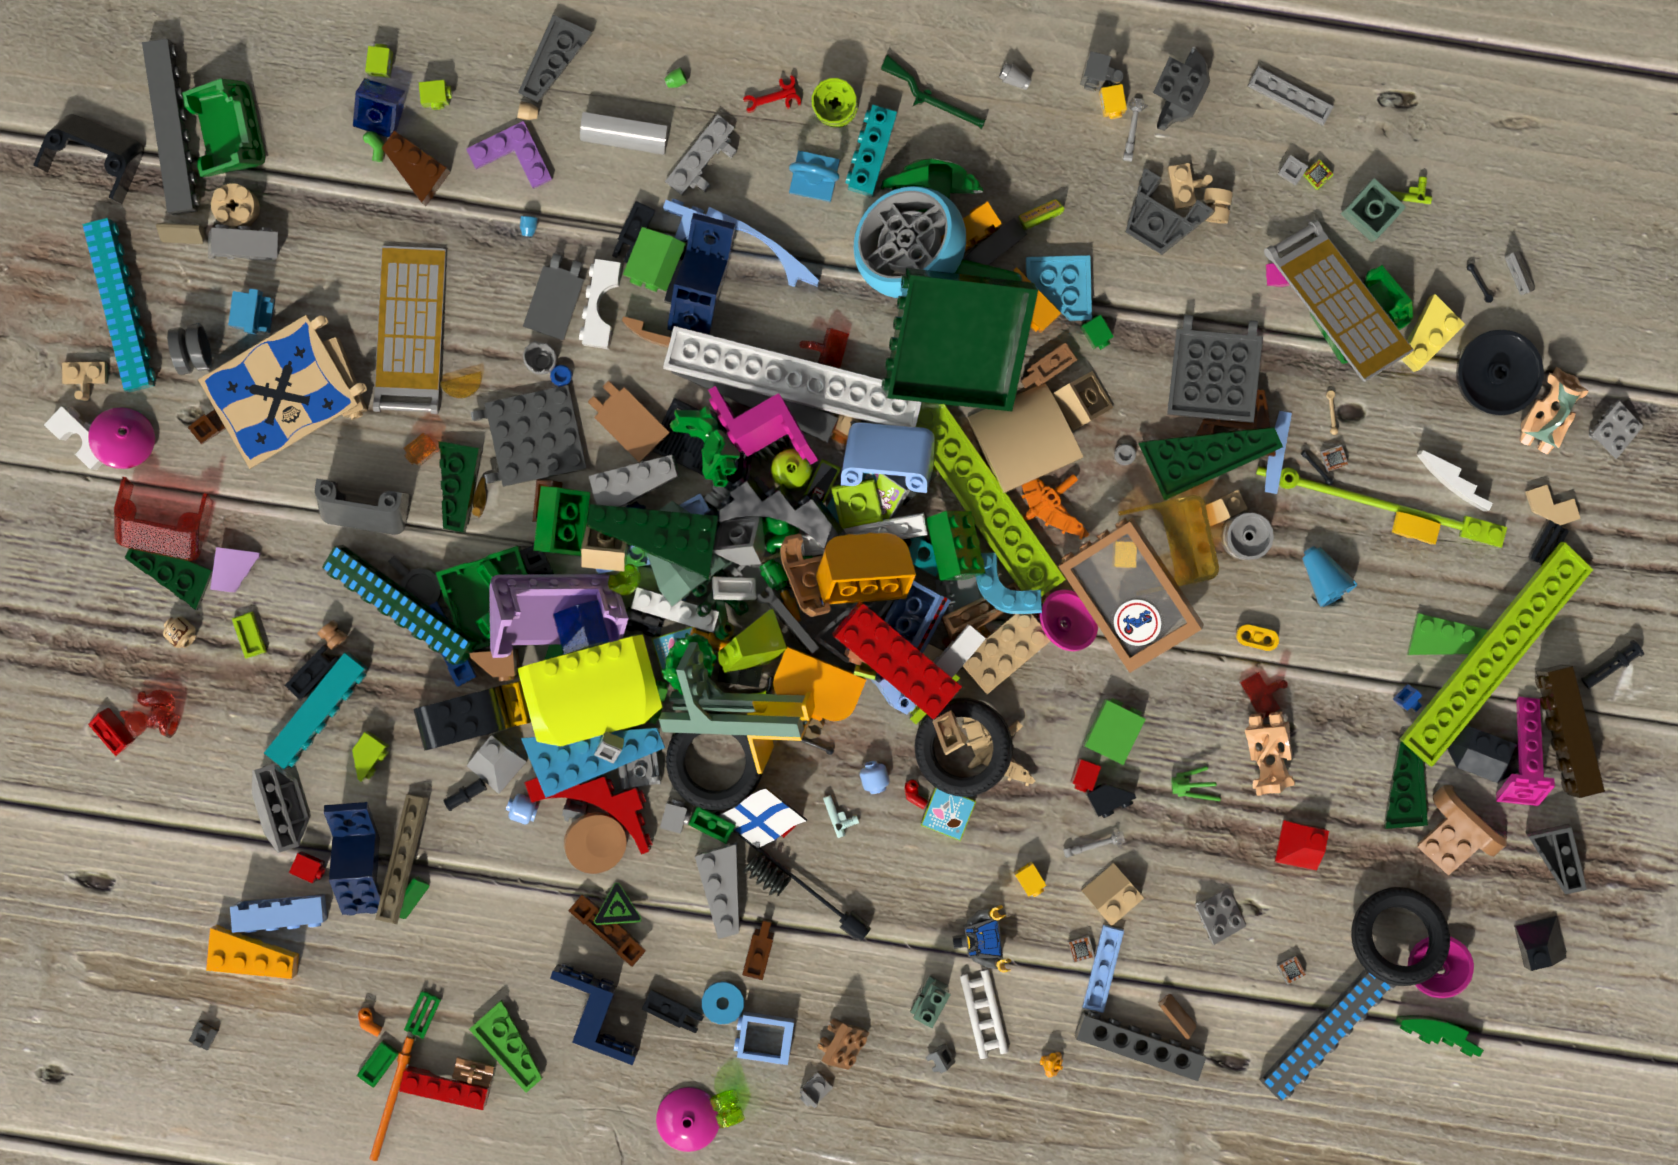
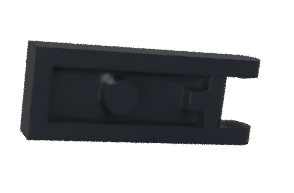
M326 644L284 685L299 700H302L340 659L339 656H336L330 661L323 654L328 649Z

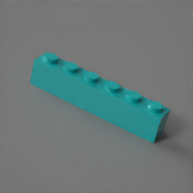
M349 652L344 653L266 749L264 754L283 769L289 768V766L293 768L300 760L298 755L301 751H306L314 742L312 740L313 736L316 733L320 734L327 726L325 721L329 716L333 718L340 710L338 705L342 700L347 701L353 694L352 688L356 683L360 684L366 678L367 674L365 672L368 667Z

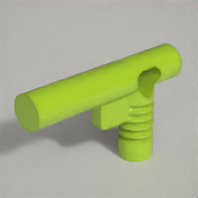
M1419 177L1418 187H1409L1408 193L1389 191L1400 201L1431 204L1432 196L1425 195L1426 177ZM1422 195L1423 200H1418V196Z

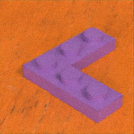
M524 121L466 149L476 169L515 151L533 189L552 180Z

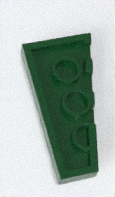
M132 538L125 559L151 576L156 582L166 587L194 610H198L212 577L213 570Z
M1400 741L1397 747L1384 829L1428 826L1423 760Z

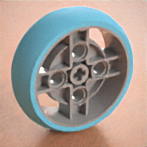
M903 187L883 195L867 209L857 226L853 246L857 268L863 279L872 288L893 298L901 296L903 290L901 288L902 276H890L895 271L906 274L907 268L955 273L963 259L966 247V228L959 210L946 196L925 187ZM925 209L928 210V211L925 212L924 214L921 213V212L915 211V210H925ZM945 234L941 245V236Z

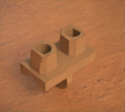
M457 1057L452 1079L489 1088L495 1066Z

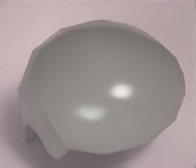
M534 341L525 347L523 359L529 371L543 375L548 374V372L555 368L557 362L556 352L549 344Z

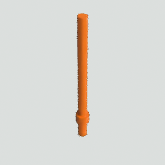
M406 1036L402 1052H399L397 1058L398 1066L369 1158L372 1161H378L401 1085L403 1071L411 1060L412 1055L410 1052L414 1038Z

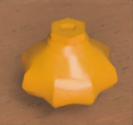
M1055 1052L1041 1057L1040 1065L1044 1067L1047 1077L1056 1076L1058 1071L1063 1069L1061 1065L1063 1062L1062 1054Z

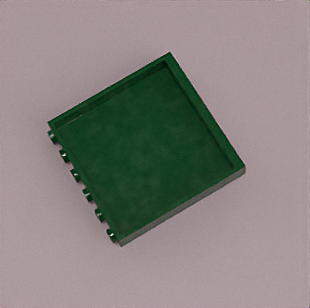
M907 268L906 274L902 275L901 288L903 290L902 295L898 296L897 309L899 311L898 316H895L893 320L895 332L894 337H891L889 341L891 353L890 357L886 358L885 369L887 374L886 378L883 377L881 384L888 399L1012 412L1038 294L1035 284L1032 282Z

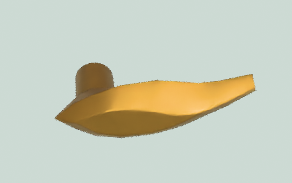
M481 478L473 498L472 514L478 518L483 514L486 505L485 478Z

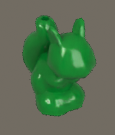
M764 517L762 519L764 536L767 532L775 534L766 544V550L770 554H776V548H781L786 536L799 534L798 527L785 521L771 517Z

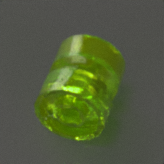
M735 1089L721 1092L710 1098L713 1111H717L715 1117L719 1128L730 1127L745 1120L742 1107L737 1105L739 1098Z

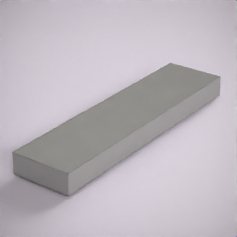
M1259 66L1247 86L1322 126L1334 105Z

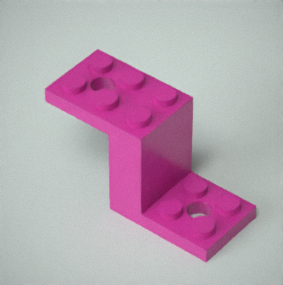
M714 386L708 390L712 397L709 401L714 410L717 411L720 422L726 428L727 435L739 452L743 451L748 457L788 434L802 460L807 458L810 464L818 461L793 414L779 393L742 415L735 417L717 387Z

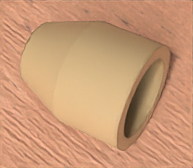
M520 101L517 118L524 120L537 119L539 108L531 103Z

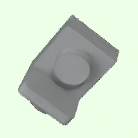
M817 1072L800 1089V1094L802 1095L800 1099L808 1107L812 1105L816 1108L818 1102L833 1086Z

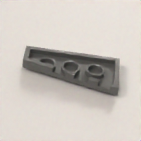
M553 15L518 91L519 95L539 103L593 33Z

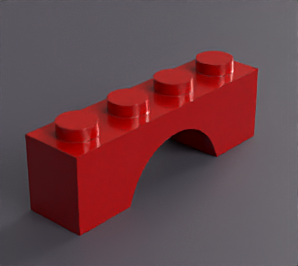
M407 1066L403 1071L399 1092L483 1110L487 1105L490 1087L487 1088L440 1077L429 1070Z

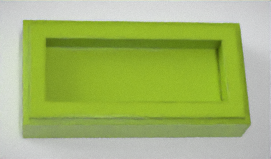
M254 612L232 618L245 659L267 652Z

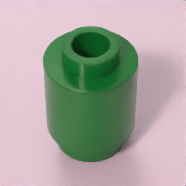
M774 558L759 567L762 571L760 574L772 590L776 589V591H779L788 585L786 581L789 579Z

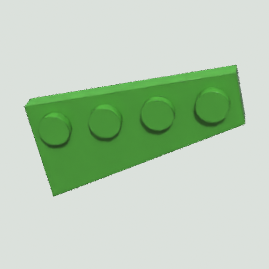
M1417 613L1407 655L1470 654L1488 630Z
M503 1000L497 1003L469 1029L526 1093L543 1078Z

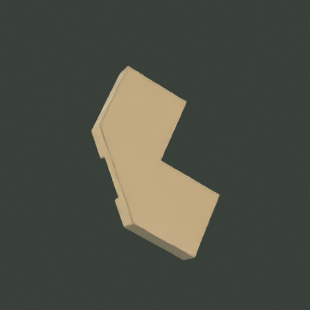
M1548 485L1525 491L1531 512L1559 525L1581 519L1574 498L1553 504Z

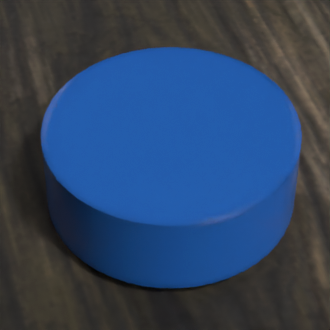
M557 365L551 371L550 378L555 385L565 386L571 382L572 372L565 365Z

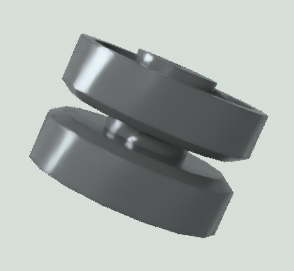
M202 324L188 325L186 331L181 327L168 330V348L173 365L179 375L192 373L194 367L198 371L212 368L210 343Z

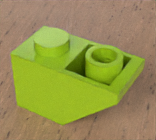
M369 731L363 733L352 749L357 779L360 782L366 779L370 780L377 770L374 767L378 761L382 762L389 753L386 750L389 745Z

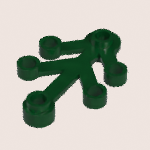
M723 568L712 575L710 580H705L693 589V594L697 597L703 596L707 592L706 586L710 581L712 583L713 577H728L723 572ZM712 589L704 602L697 607L696 612L700 617H706L711 613V606L715 602L720 622L715 628V634L720 640H727L733 636L734 626L728 621L725 602L740 616L744 615L749 607L744 601L713 599Z

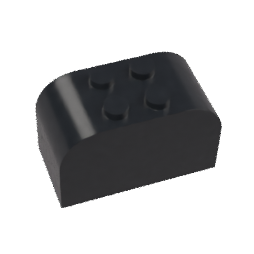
M501 686L413 709L424 751L511 727Z

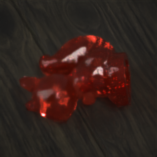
M154 690L146 695L145 691L138 693L137 701L144 707H152L147 714L141 711H120L121 717L125 720V728L133 738L143 734L147 727L151 729L159 728L161 735L171 738L176 733L180 722L179 715L175 714L176 702L174 697L165 690Z

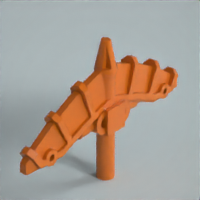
M1074 474L1054 490L1048 486L1046 487L1039 478L1022 485L1024 493L1022 499L1026 498L1030 508L1023 517L1025 521L1037 516L1046 522L1045 526L1050 524L1063 530L1062 534H1065V532L1080 536V540L1090 535L1082 523L1066 511L1067 509L1061 504L1059 497L1078 481Z

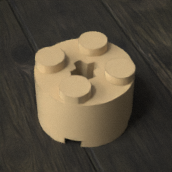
M226 184L214 191L211 200V210L217 221L223 225H228L231 229H237V226L250 227L259 216L260 204L256 196L242 185ZM235 203L239 204V207H235L234 211L232 208L235 206Z

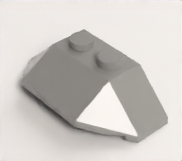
M275 764L253 770L252 796L265 836L277 853L298 847L308 825L309 817L297 779L278 768Z

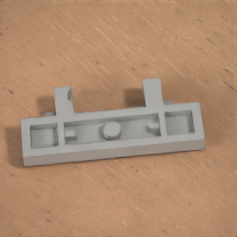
M717 115L665 180V183L680 195H683L689 187L694 189L695 186L706 192L711 185L701 177L703 174L702 170L716 153L719 154L722 151L731 159L737 153V150L729 145L731 139L728 138L735 128L721 116Z

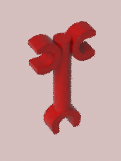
M793 75L790 76V85H784L782 78L779 79V85L783 89L781 91L757 98L751 95L745 96L743 98L744 102H753L752 107L746 108L747 113L754 112L757 106L786 98L785 105L787 109H790L789 101L791 99H795L798 106H801V99L796 95L794 88L795 78Z

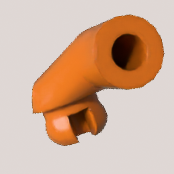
M362 1008L358 1013L360 1027L378 1037L383 1027L373 1022L372 1012L369 1008Z

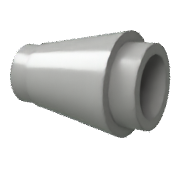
M1006 62L999 74L1002 82L1024 90L1028 88L1032 80L1014 63L1009 64Z

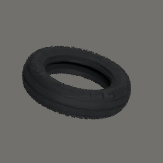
M971 698L951 699L936 718L951 710L956 718L967 717L980 722L988 730L993 742V755L989 765L980 774L972 777H958L947 772L936 758L934 742L937 732L933 719L928 715L923 718L916 733V761L924 777L940 791L960 797L979 795L993 788L1006 774L1013 754L1012 736L1003 717L988 704Z
M718 711L707 712L708 714H730ZM674 733L666 754L667 773L675 790L689 803L708 810L727 809L741 803L757 788L763 773H757L747 735H732L741 744L745 753L746 764L743 775L733 786L724 790L713 791L697 785L691 779L686 769V751L692 740L700 734Z
M1392 887L1375 892L1360 905L1352 922V945L1359 962L1371 975L1385 983L1396 986L1420 984L1433 977L1441 969L1448 956L1450 931L1446 918L1440 908L1429 897L1416 890ZM1393 907L1404 908L1415 913L1423 921L1428 931L1429 945L1421 961L1410 966L1396 965L1386 960L1378 952L1373 941L1372 929L1374 921L1380 912Z

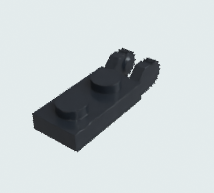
M638 201L634 203L618 237L619 241L613 251V257L617 258L620 255L625 243L630 246L624 260L625 263H628L641 228H648L656 210Z
M651 989L642 1007V1010L678 1028L682 1027L693 1033H697L698 1028L694 1024L684 1021L686 1015L697 1021H702L704 1018L702 1014L689 1009L690 1007Z

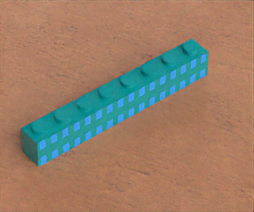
M109 218L82 224L123 389L127 392H134L154 387L156 376L153 368H150L148 360L151 359L149 349L144 345L145 332L143 327L139 325L138 318H140V312L138 307L134 305L133 297H135L133 286L129 285L128 277L130 276V271L127 264H124L122 256H125L122 244L118 241L117 235H120L118 225Z

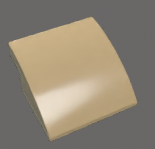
M1046 383L1016 395L1012 412L984 409L967 417L991 472L996 476L1003 493L1083 458L1073 433Z

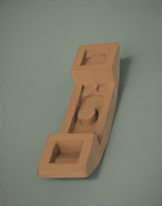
M623 316V323L633 333L653 344L669 347L671 337L644 331L645 323L643 321Z

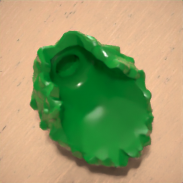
M686 633L685 638H677L674 646L669 649L665 668L662 669L663 678L670 682V685L677 689L681 695H683L676 669L689 643L698 642L699 649L703 653L704 666L708 670V677H711L714 663L717 659L708 639L696 633L693 635Z

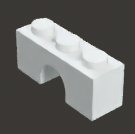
M61 406L44 426L59 440L66 441L71 435L79 434L82 439V446L75 455L89 469L98 470L103 463L94 456L89 446L88 433L91 424L80 420L79 417L81 415L74 408Z

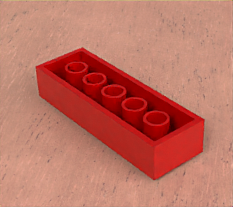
M861 601L858 602L832 633L835 638L933 720L962 687Z

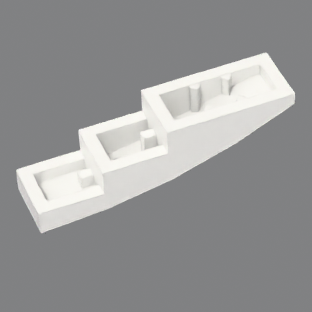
M1424 450L1418 451L1417 456L1449 490L1482 511L1490 510L1493 503L1474 494L1477 485L1458 477L1462 470L1461 468Z
M967 625L956 640L952 641L940 657H937L933 662L950 677H953L986 638L972 626Z

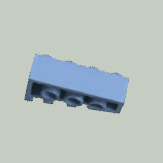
M325 894L240 901L230 907L232 933H250L262 929L273 931L278 930L280 927L296 929L300 928V925L308 924V927L321 926V923L327 920Z

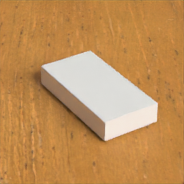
M712 578L713 599L756 600L757 598L755 578Z

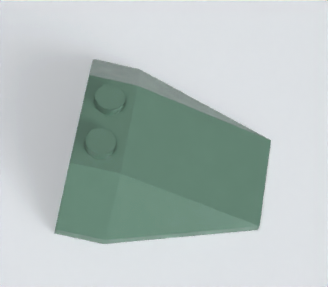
M671 501L659 510L690 513L674 501ZM647 553L658 588L672 607L707 580L695 572L687 571L679 565L671 564ZM714 554L711 576L720 569H725L733 562Z

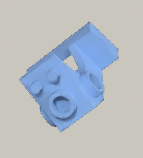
M876 672L875 680L870 679L878 687L890 706L906 715L909 711L915 709L916 705Z

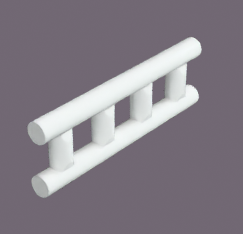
M989 969L981 970L982 977L969 980L968 974L960 975L980 1059L987 1058V1050L999 1048L1001 1054L1009 1052ZM984 985L987 998L974 1001L971 988ZM989 1006L992 1019L979 1021L977 1009ZM994 1027L997 1039L984 1042L982 1030Z

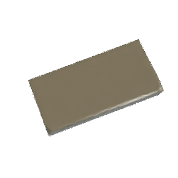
M156 224L162 242L204 243L205 229L199 225Z

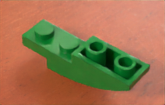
M1420 1015L1398 1016L1396 1018V1021L1401 1024L1400 1029L1409 1034L1413 1031L1420 1035L1418 1038L1427 1044H1430L1431 1041L1439 1044L1440 1040L1451 1047L1456 1044L1461 1047L1460 1051L1469 1057H1472L1473 1054L1480 1057L1484 1051L1478 1045L1466 1040L1469 1032L1454 1023Z

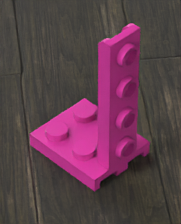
M1518 697L1516 708L1520 775H1510L1496 793V802L1539 806L1555 787V778L1544 777L1540 699Z

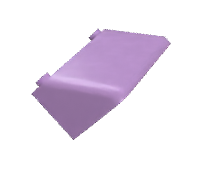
M495 575L490 581V650L492 658L510 656L512 645L594 644V646L623 639L628 616L617 582L610 575Z

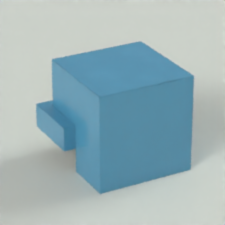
M249 289V293L233 291L228 325L236 329H242L249 334L257 335L258 332L270 333L275 299L262 297L263 292L256 289Z

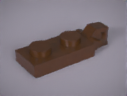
M763 918L761 929L755 928L743 969V976L763 981L774 939V933L769 932L771 920Z

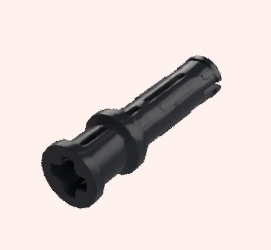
M1631 640L1628 646L1620 651H1615L1614 657L1587 676L1581 678V681L1590 690L1591 687L1607 678L1619 668L1628 667L1631 661L1639 656H1644V652L1635 640ZM1607 667H1610V669H1608L1607 671H1605L1604 673H1602L1600 676L1595 677L1597 674H1599L1600 672H1602L1604 669H1606Z

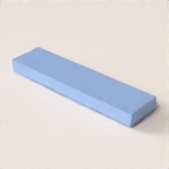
M1103 924L1082 1005L1083 1008L1104 1013L1124 929Z

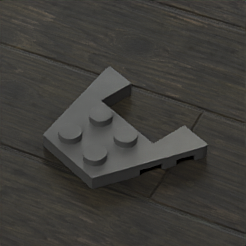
M1145 168L1125 232L1155 252L1163 255L1212 216L1215 211L1197 200L1185 218L1179 216L1150 198L1161 183L1162 178Z

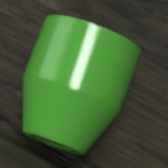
M681 67L671 71L664 78L668 88H678L688 83Z

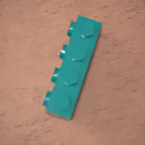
M872 105L871 110L867 109L863 121L867 125L865 131H860L857 141L861 145L859 151H854L851 163L855 164L853 172L848 171L845 181L846 184H849V191L873 197L897 117L896 111Z

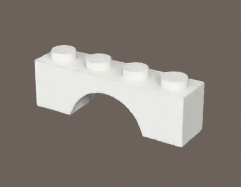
M595 259L594 264L590 265L589 276L592 277L591 285H587L586 298H589L588 306H584L582 317L586 319L585 327H581L579 340H582L584 346L602 349L610 348L613 328L601 319L599 303L602 296L608 290L619 287L622 264L619 262Z
M639 587L636 589L631 606L632 609L712 633L715 632L719 619V612L711 609L709 615L700 617L696 612L699 605L680 601L672 607L662 594Z

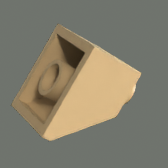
M1093 371L1052 394L1073 431L1114 408Z
M586 525L581 548L582 567L625 571L628 544L591 529Z
M1114 863L1081 890L1111 926L1144 899Z

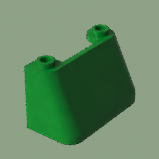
M221 78L182 92L185 108L190 113L198 115L207 154L198 159L197 168L201 177H210L264 164L265 152L251 89L246 82Z
M1383 265L1368 271L1365 278L1366 288L1395 326L1401 330L1413 319L1412 300ZM1310 312V316L1312 317L1313 321L1319 328L1320 332L1324 336L1325 340L1331 347L1332 351L1334 352L1338 360L1342 364L1348 363L1346 358L1343 356V354L1340 352V350L1337 348V346L1334 344V342L1331 340V338L1328 336V334L1324 331V329L1321 327V325Z

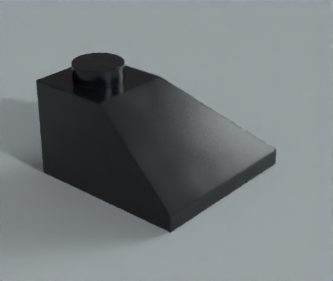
M1557 916L1514 926L1523 965L1528 970L1534 971L1550 967L1567 958Z

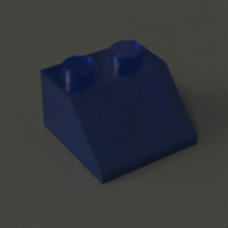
M364 78L355 93L353 127L373 131L389 138L393 131H397L404 108L405 90Z
M599 600L580 603L553 614L563 655L606 644L610 641Z

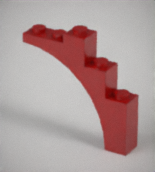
M605 775L585 783H580L546 798L537 777L524 782L531 802L548 798H570L582 800L602 808L625 826L635 840L641 855L650 852V846L653 843L650 834H645L643 826L646 824L642 813L638 814L637 810L645 807L644 803L647 801L643 790L639 791L638 787L613 795L612 791H615L613 781Z

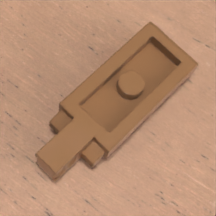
M1065 342L1033 364L1027 370L1029 376L1024 378L1021 383L1025 389L1034 382L1038 387L1078 359Z

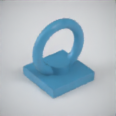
M798 150L796 162L789 165V170L793 173L789 194L831 202L835 182L839 180L837 171L840 159Z

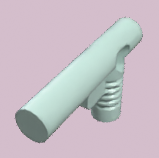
M831 795L823 798L837 838L845 836L844 829L846 827L848 828L859 823L857 815L846 819L843 811L837 813ZM837 823L843 825L840 830L836 828Z

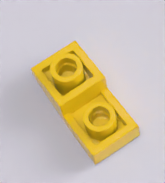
M1396 512L1392 533L1406 538H1414L1428 544H1436L1441 524L1411 514Z

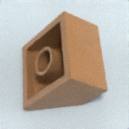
M512 649L510 656L504 658H492L491 651L470 653L472 660L492 677H499V681L515 679L516 675H519L518 649Z

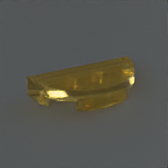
M481 371L439 384L443 391L451 397L457 399L468 398L474 395L480 388L482 381Z

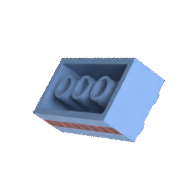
M913 580L906 599L894 600L884 621L919 651L924 653L951 600Z

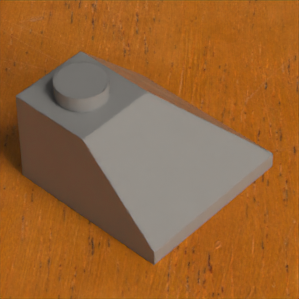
M761 516L735 517L719 523L714 554L741 566L762 563L765 542Z
M493 734L477 751L467 767L499 794L527 761L499 736Z

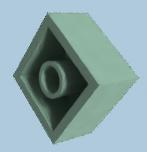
M1374 178L1340 214L1367 239L1373 242L1380 237L1406 206Z

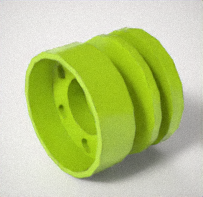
M829 78L820 82L814 89L812 107L817 118L824 125L831 128H841L848 125L855 118L858 111V100L853 88L846 81L839 78ZM835 100H838L841 106H837L836 109H833L830 103H834Z

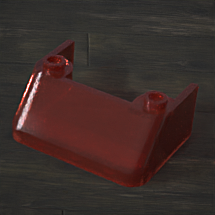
M122 476L114 506L115 541L121 547L187 561L197 559L202 550L214 503L210 496L203 493L198 513L186 512L179 517L177 527L135 518L137 512L136 505L130 500L134 485L127 477Z

